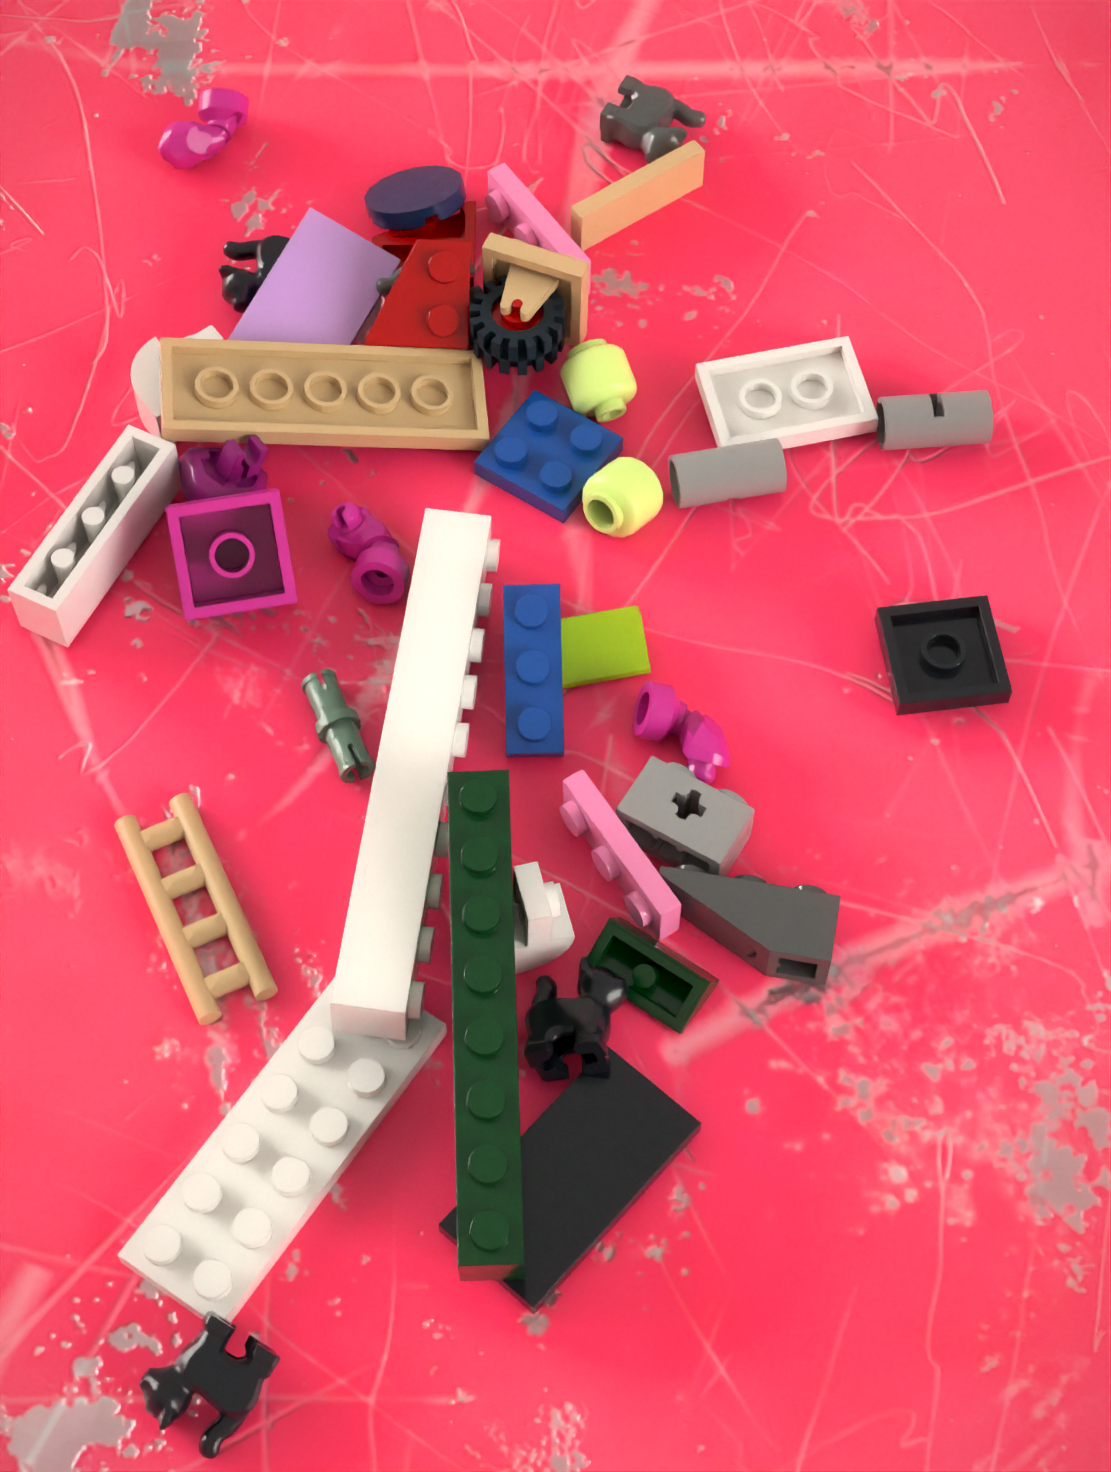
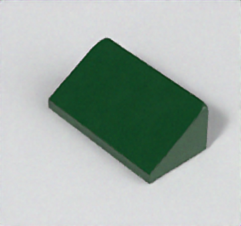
M620 917L609 918L587 956L591 965L606 967L617 977L625 978L629 987V994L626 1000L679 1034L684 1032L719 982V979Z

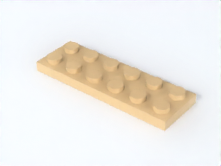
M160 337L162 439L166 441L226 443L227 440L234 439L237 443H247L249 436L257 435L264 444L483 451L489 443L482 357L478 359L474 354V350Z

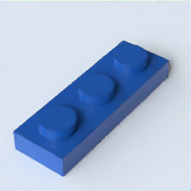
M560 584L503 585L506 757H564Z

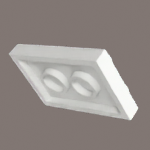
M849 336L697 363L695 366V380L717 447L777 438L782 449L876 432L879 418Z

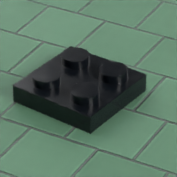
M987 595L877 608L874 620L897 716L1009 703L1012 689Z

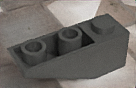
M679 865L675 868L661 866L659 874L681 903V917L765 976L822 986L826 985L832 960L841 896L827 894L823 889L812 885H798L791 888L768 884L762 878L753 875H738L732 878L708 874L706 870L693 865Z

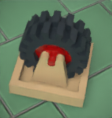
M490 232L482 246L483 293L477 290L473 296V304L470 303L471 346H474V354L478 359L484 356V365L492 369L496 363H499V373L509 375L510 367H518V375H527V366L530 365L533 366L536 372L544 369V359L550 364L557 360V352H562L564 343L577 346L583 342L587 334L589 262L576 259L567 254H559L530 245L519 239H511Z

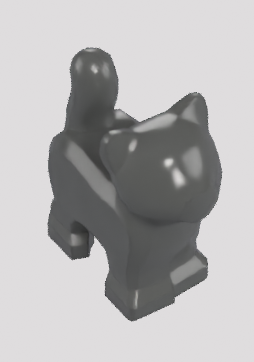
M626 75L618 88V93L624 95L620 106L610 102L606 104L600 113L599 130L601 132V141L610 143L615 140L629 148L643 151L645 160L649 164L683 145L687 131L681 127H670L673 119L678 120L687 127L701 128L706 123V115L704 112L691 109L687 104L675 99L669 90L659 86L643 84L637 78Z

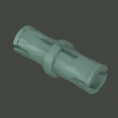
M331 669L321 670V675L325 682L322 685L316 672H313L304 678L301 687L316 716L315 731L321 742L328 744L339 770V776L343 782H355L352 772L354 768H356L360 780H363L374 772L376 766L373 759L370 758L359 733L361 727L360 718L356 710L348 707L334 671Z

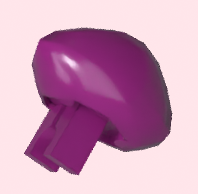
M257 435L249 436L247 445L243 449L234 439L227 440L223 449L189 448L180 457L179 464L181 485L186 502L267 489L268 475L261 467L269 449Z

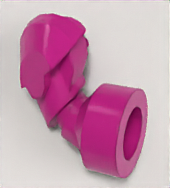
M212 88L202 91L199 95L198 117L206 125L195 121L185 122L181 120L169 123L164 129L158 144L161 157L180 170L193 168L200 161L215 157L217 152L227 148V143L231 140L235 130L247 123L249 99L244 94L230 89Z
M351 502L339 504L331 512L330 521L332 524L328 529L327 536L339 553L355 562L350 576L352 587L362 598L377 604L396 602L402 597L410 577L409 566L399 555L397 540L391 536L385 524L374 518L367 508L357 507L356 504Z
M650 680L646 681L639 692L634 708V735L654 741H661L669 733L673 735L676 733L680 736L683 753L686 758H689L685 767L698 780L704 783H711L715 779L717 765L730 767L731 756L721 726L717 725L708 715L702 716L698 710L691 713L687 709L688 705L678 699L673 686Z

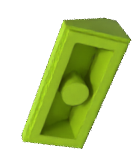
M638 606L561 618L562 689L650 673L651 668L643 622Z

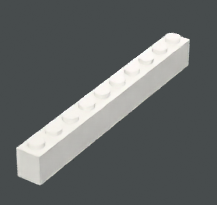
M425 508L330 1000L332 1031L406 1041L410 1018L421 1019L426 982L416 981L419 963L430 964L433 953L435 927H427L426 922L428 910L439 911L441 905L444 874L435 873L437 858L449 857L448 822H444L446 806L448 807L447 772H453L455 757H466L469 723H461L463 709L473 710L475 705L477 676L469 675L471 662H482L485 629L477 628L479 616L489 617L493 584L485 583L487 571L497 572L501 540L491 538L492 516Z

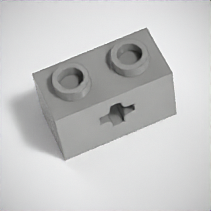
M654 756L650 757L616 808V815L642 851L674 868L679 865H693L706 870L708 874L720 876L727 875L751 837L755 809L748 806L746 801L737 793L728 789L718 790L698 780L685 766L675 762L666 763Z

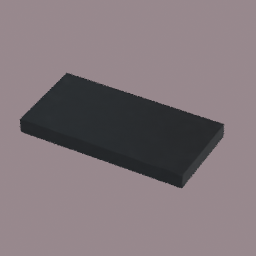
M608 1047L607 1051L611 1060L610 1071L594 1075H587L582 1071L521 1136L525 1279L495 1281L533 1314L543 1306L701 1130L700 1121L610 1047ZM455 1206L439 1223V1231L457 1246V1214Z

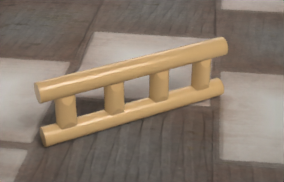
M181 793L169 801L170 808L174 814L173 818L141 830L137 818L134 815H127L119 818L115 822L114 827L200 1025H207L215 1022L222 1015L216 1002L217 998L250 985L255 999L263 1001L273 997L278 992V988L193 799L189 793ZM185 839L196 865L162 878L151 852ZM206 886L217 913L184 927L172 900ZM227 935L239 963L206 977L194 949Z

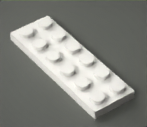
M334 977L117 1256L121 1263L199 1318L203 1319L208 1310H212L232 1322L446 1036L447 1026L444 1022L423 1009L421 1019L410 1018L406 1041L332 1031L330 1000Z

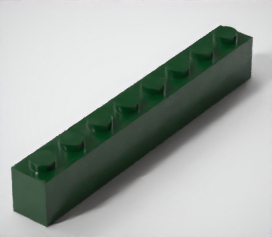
M509 770L447 772L458 1272L460 1281L525 1279Z

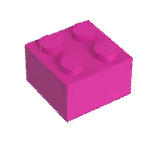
M278 488L166 505L165 509L185 621L298 603Z

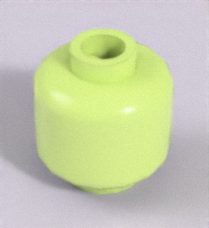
M604 339L588 340L573 347L567 353L568 360L560 370L561 379L573 410L584 417H596L597 421L601 423L612 421L625 414L627 411L625 405L635 396L637 384L624 350L617 345L607 344Z
M619 457L608 463L587 480L582 492L583 511L590 525L596 530L612 537L625 538L638 531L658 514L663 505V490L655 472L644 462L633 457Z

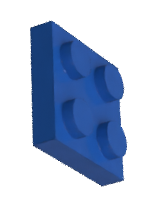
M534 389L475 459L474 474L564 524L581 503L583 488L587 480L608 463L615 460L623 451V437Z

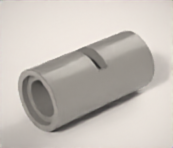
M987 390L879 397L877 400L876 413L879 418L877 437L882 451L987 444L992 439L993 408L991 397Z
M777 438L670 455L668 460L671 491L678 509L725 502L732 498L743 499L785 492L787 487L784 453Z

